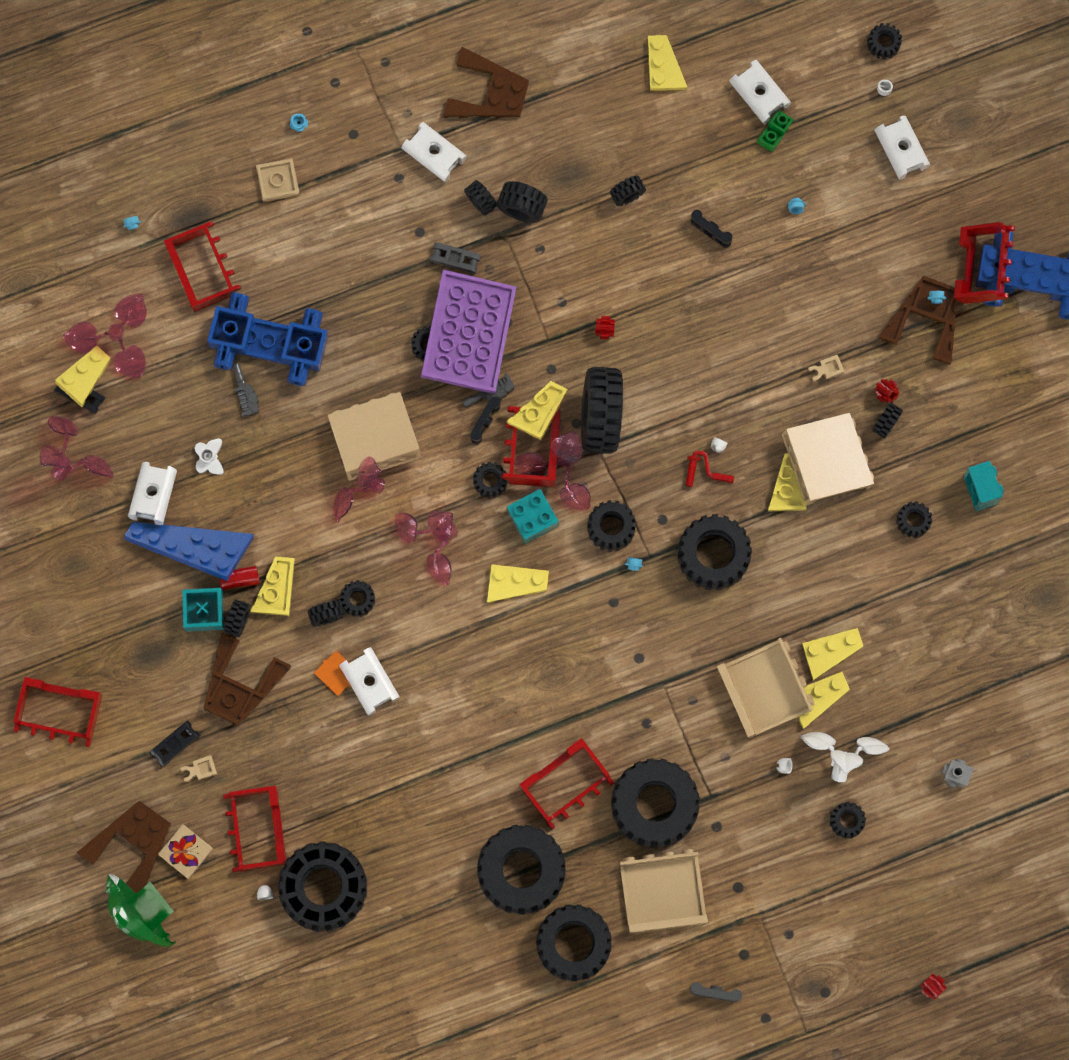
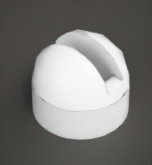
M881 80L877 87L878 93L881 96H888L892 92L893 84L889 80Z
M714 437L711 448L713 451L721 453L728 443Z
M790 758L779 759L777 761V764H779V767H776L777 770L783 774H790L792 771V760Z
M263 885L258 889V900L273 898V892L269 886Z

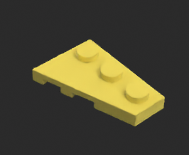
M667 35L648 36L650 91L687 90L686 82Z
M96 346L55 379V383L78 405L83 407L86 398L91 394L97 380L100 379L108 366L110 357Z
M550 381L528 404L524 405L516 415L511 417L507 424L541 440L568 393V389Z
M785 453L768 512L806 511L807 507L789 455Z
M274 558L266 580L250 611L251 613L290 615L295 558Z
M491 565L487 603L547 591L549 571Z
M858 628L802 643L812 680L814 681L835 665L863 648Z
M843 672L807 685L804 688L807 695L811 694L815 704L812 705L813 711L798 717L802 728L805 729L850 690Z

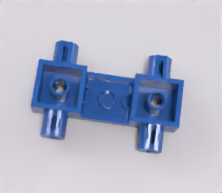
M1009 232V241L1013 242V232ZM1002 233L994 235L993 246L984 244L981 250L976 287L986 288V291L997 290L999 271L997 267H999ZM1008 248L1007 259L1012 260V264L1006 266L1005 277L1010 278V283L1004 284V292L1013 293L1014 289L1048 294L1050 295V300L1061 301L1059 317L1069 320V251L1068 258L1065 259ZM1003 300L986 301L984 304L1001 307Z
M237 292L231 293L228 308L216 306L207 340L209 348L217 349L213 364L215 367L231 370L235 354L291 365L287 382L296 386L306 385L309 370L320 372L329 337L327 330L320 329L323 317L322 312L310 308L305 309L301 324L290 322L289 325L261 320L254 318L253 314L246 312L249 297Z

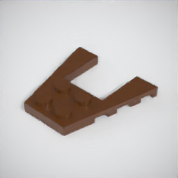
M461 47L457 61L458 67L492 74L484 106L448 98L443 117H520L529 80Z
M923 276L883 333H881L879 339L897 345L909 312L918 314L945 325L932 359L951 365L958 302L954 298L955 287ZM930 291H944L946 299L943 300L942 304H931L927 297H929Z
M222 632L204 710L240 726L291 669V665L274 657L257 690L247 687L223 675L240 641Z
M138 801L82 847L77 854L94 865L114 836L119 834L147 855L126 883L137 894L148 883L171 823L141 801Z

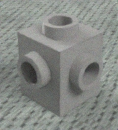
M951 760L949 764L945 763L941 773L944 775L943 781H946V785L958 788L959 786L965 789L968 786L974 768L967 766L963 760Z

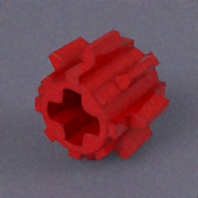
M601 316V319L596 318L595 336H600V339L609 340V337H614L615 319H610V316Z
M882 379L874 388L877 399L882 403L885 401L893 403L898 398V394H900L899 388L896 387L897 383L892 379L889 381Z
M934 973L920 985L924 989L922 992L928 998L932 997L934 1000L947 988L944 985L946 981L940 975L936 976Z

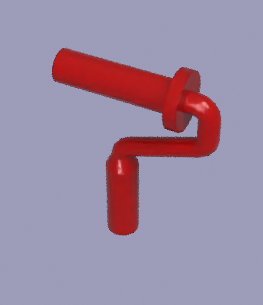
M694 451L692 456H687V459L690 461L685 486L693 487L697 461L701 459L697 455L704 457L706 474L709 478L728 483L734 482V476L710 472L706 452Z

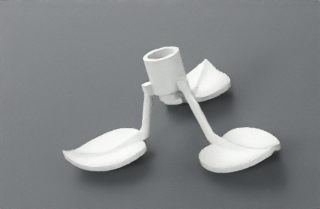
M810 732L800 737L808 746L814 749H829L831 751V766H833L831 778L837 782H845L848 773L862 765L863 759L858 755L860 751L863 750L867 754L877 755L885 753L890 749L886 744L875 738L862 737L857 740V745L860 747L856 749L855 753H847L834 750L832 745H835L836 741L828 734Z

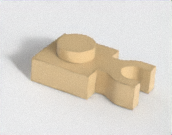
M838 354L821 360L819 362L820 366L808 368L809 373L812 371L818 373L817 376L812 377L813 382L818 381L822 376H825L826 380L845 372Z
M211 755L193 761V767L184 766L180 768L181 772H190L189 777L184 778L185 783L191 781L196 776L200 781L217 775Z

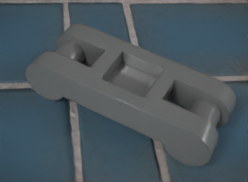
M434 243V252L430 256V262L460 269L470 274H476L478 269L476 265L481 259L480 254L442 243ZM441 252H446L445 258L440 256ZM465 258L470 259L469 264L464 263Z
M698 982L693 983L690 987V992L696 996L730 1002H738L742 997V993L738 989L727 992L722 991L723 987L711 985V988H705Z

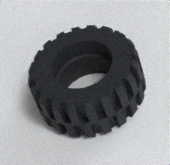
M712 514V517L705 515L700 520L691 522V525L687 526L679 541L677 558L682 573H685L686 578L690 582L693 581L695 586L699 588L703 586L706 587L705 590L710 591L711 589L722 590L724 587L729 588L735 582H739L746 573L752 554L751 541L746 536V530L743 527L740 528L736 520L731 521L725 515L723 518L718 517V514ZM709 536L725 539L732 547L733 555L730 563L721 569H711L701 564L697 558L696 550L702 539Z
M569 904L555 909L545 917L537 933L536 947L542 965L553 976H557L561 980L577 982L589 979V977L596 975L604 967L611 952L612 938L607 923L599 913L597 914L589 907ZM572 924L580 925L587 929L593 941L589 955L583 960L576 962L562 958L555 946L558 932L565 926Z

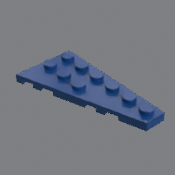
M133 521L124 535V539L228 581L253 541L254 534L172 525H155L153 523Z

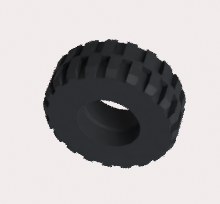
M591 367L587 369L582 398L581 443L582 449L588 453L612 454L617 451L619 446L623 414V379L621 371L617 368Z
M650 758L646 761L634 763L633 766L628 767L618 778L611 799L612 815L620 832L622 831L630 841L632 840L642 847H668L682 840L692 829L699 813L700 797L695 781L691 779L690 774L686 770L684 771L680 768V765L675 762H668L666 759L654 760V758ZM648 786H662L673 797V810L662 821L645 819L637 808L638 795Z
M526 824L525 826L511 825L509 828L499 830L494 836L492 835L485 846H483L477 864L479 884L487 899L497 908L507 913L518 915L536 913L549 906L559 895L564 884L566 872L565 858L555 839L545 833L544 830ZM519 851L532 854L540 865L538 879L534 884L526 888L512 886L506 881L503 874L505 860L511 854Z
M319 841V843H309L301 849L298 848L290 858H287L279 874V899L284 910L300 926L316 932H330L346 926L347 923L357 917L356 915L362 910L365 898L367 897V878L361 863L351 851L336 843ZM321 868L334 871L341 881V892L338 898L327 905H317L311 902L304 890L308 875Z

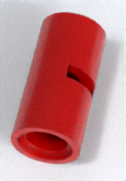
M257 566L235 569L228 581L219 578L222 591L260 584Z

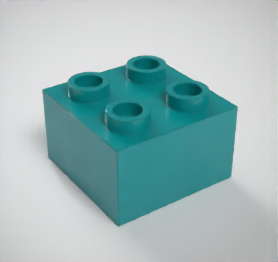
M990 461L968 467L963 475L975 511L998 505L1003 497L1002 494H1004L1003 486L1001 483H998L996 478L998 476L996 467L992 466Z
M541 489L507 506V513L525 544L559 526V521Z
M221 588L182 590L183 628L186 632L224 630V599Z

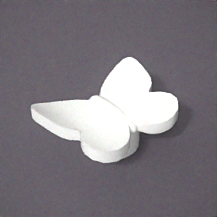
M221 439L211 440L207 445L204 443L196 444L195 452L200 458L196 463V470L199 473H205L209 470L210 473L215 475L224 474L223 467L217 459V454L222 446Z

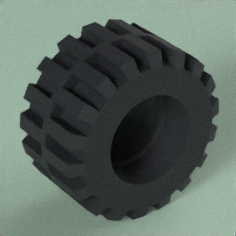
M508 181L502 187L496 206L511 218L527 223H538L541 220L548 199L546 195L533 186L521 182Z
M607 500V503H599V506H595L593 512L589 515L587 530L590 540H593L595 546H600L601 550L608 549V552H612L614 549L619 551L622 547L625 548L632 541L635 534V516L632 514V510L627 508L626 504L623 503L621 505L619 501L615 500L614 503L611 500ZM607 517H616L622 522L623 529L617 535H607L600 528L601 521Z

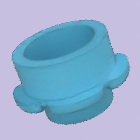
M295 114L290 119V127L301 132L308 126V120L305 119L306 117L303 114Z
M793 198L788 202L787 207L790 213L801 214L804 212L806 203L800 198Z
M138 216L126 218L123 220V227H127L128 230L139 228L138 224L141 221H139Z
M930 291L927 299L931 301V304H942L946 297L944 296V291Z
M627 557L625 565H628V569L639 571V568L644 566L642 565L643 559Z

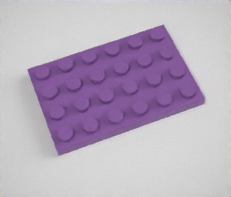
M443 270L421 377L495 394L516 286Z

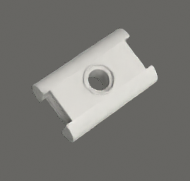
M757 60L752 61L750 68L739 77L735 74L729 80L763 124L768 123L770 116L783 107L785 110L791 104V101ZM758 89H763L765 93L763 95H758L755 91Z
M901 116L898 122L887 127L882 124L875 128L874 131L899 180L904 179L907 173L918 168L923 171L930 166V162L906 116ZM898 145L905 146L906 150H901Z
M424 122L419 125L418 133L410 141L406 139L401 147L444 182L450 179V172L457 164L462 165L467 158L466 154ZM437 150L439 153L434 155L430 151Z
M142 462L128 517L136 521L138 517L154 520L155 525H163L177 470L168 466L167 470L150 466L149 462ZM150 491L157 492V494L154 496L148 495Z
M371 647L363 650L364 655L349 664L346 660L339 665L368 716L376 713L375 708L390 699L392 702H395L400 698ZM367 677L375 679V683L372 686L365 685L364 681Z

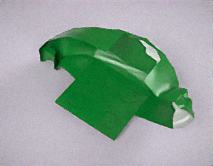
M108 874L106 882V893L109 895L108 908L111 917L119 929L131 938L143 942L150 941L164 947H170L177 943L176 941H170V933H166L161 926V923L174 911L152 883L149 882L136 894L119 877Z

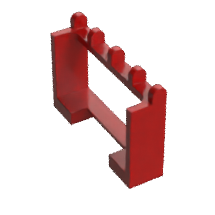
M213 221L164 240L193 312L231 297V293L241 289L240 285L232 287L229 277L234 275L235 272L233 269L225 270L221 260L226 259L228 256L226 253L219 255L215 247V243L221 241L220 237L212 238L208 229L214 226ZM206 234L229 288L197 301L174 246Z
M1001 222L961 227L959 245L967 251L964 280H955L954 298L962 304L1008 299L1009 294L1004 293V284L1010 283V278L1005 277L1006 266L1012 264V260L1007 259L1008 248L1013 247L1014 244L1009 241V232L1015 231V226H1006ZM1002 233L997 290L971 292L976 236Z
M508 406L507 411L516 415L522 407ZM557 410L552 419L548 476L514 474L517 428L506 423V428L513 429L512 440H505L504 445L512 446L511 458H503V463L510 464V473H503L502 479L509 480V484L555 488L561 410Z
M24 677L13 721L15 723L14 732L18 733L20 726L32 728V736L36 735L37 729L51 732V740L55 739L56 733L70 736L68 743L73 744L75 737L87 739L86 747L90 748L103 695L96 691L77 690L48 684L43 680ZM29 688L94 701L86 734L21 721Z
M581 738L541 771L532 774L520 783L519 787L553 830L555 828L551 822L560 814L565 819L569 818L565 812L576 802L582 808L585 806L581 800L592 790L598 796L600 792L596 787L606 780L610 785H613L614 782L610 778V774ZM583 749L602 773L603 777L548 817L529 789Z
M276 785L224 794L223 799L231 798L232 811L225 812V816H233L235 830L227 831L228 836H236L237 850H231L230 855L238 854L239 866L232 868V872L284 866L286 853ZM269 793L277 860L243 865L235 798Z

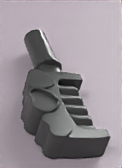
M235 364L233 369L237 380L236 383L238 384L235 392L239 396L238 399L240 400L243 412L241 413L242 417L258 414V396L250 384H245L240 364Z
M506 373L504 377L498 379L495 394L481 391L463 400L462 403L466 408L478 401H482L484 398H487L488 402L492 397H498L502 400L514 390V384Z

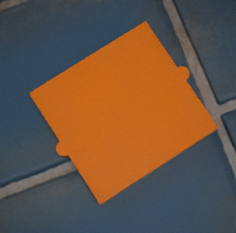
M335 651L327 660H323V664L314 674L339 696L351 685L339 666L346 659Z

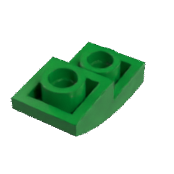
M778 110L759 137L757 144L773 152L794 119Z

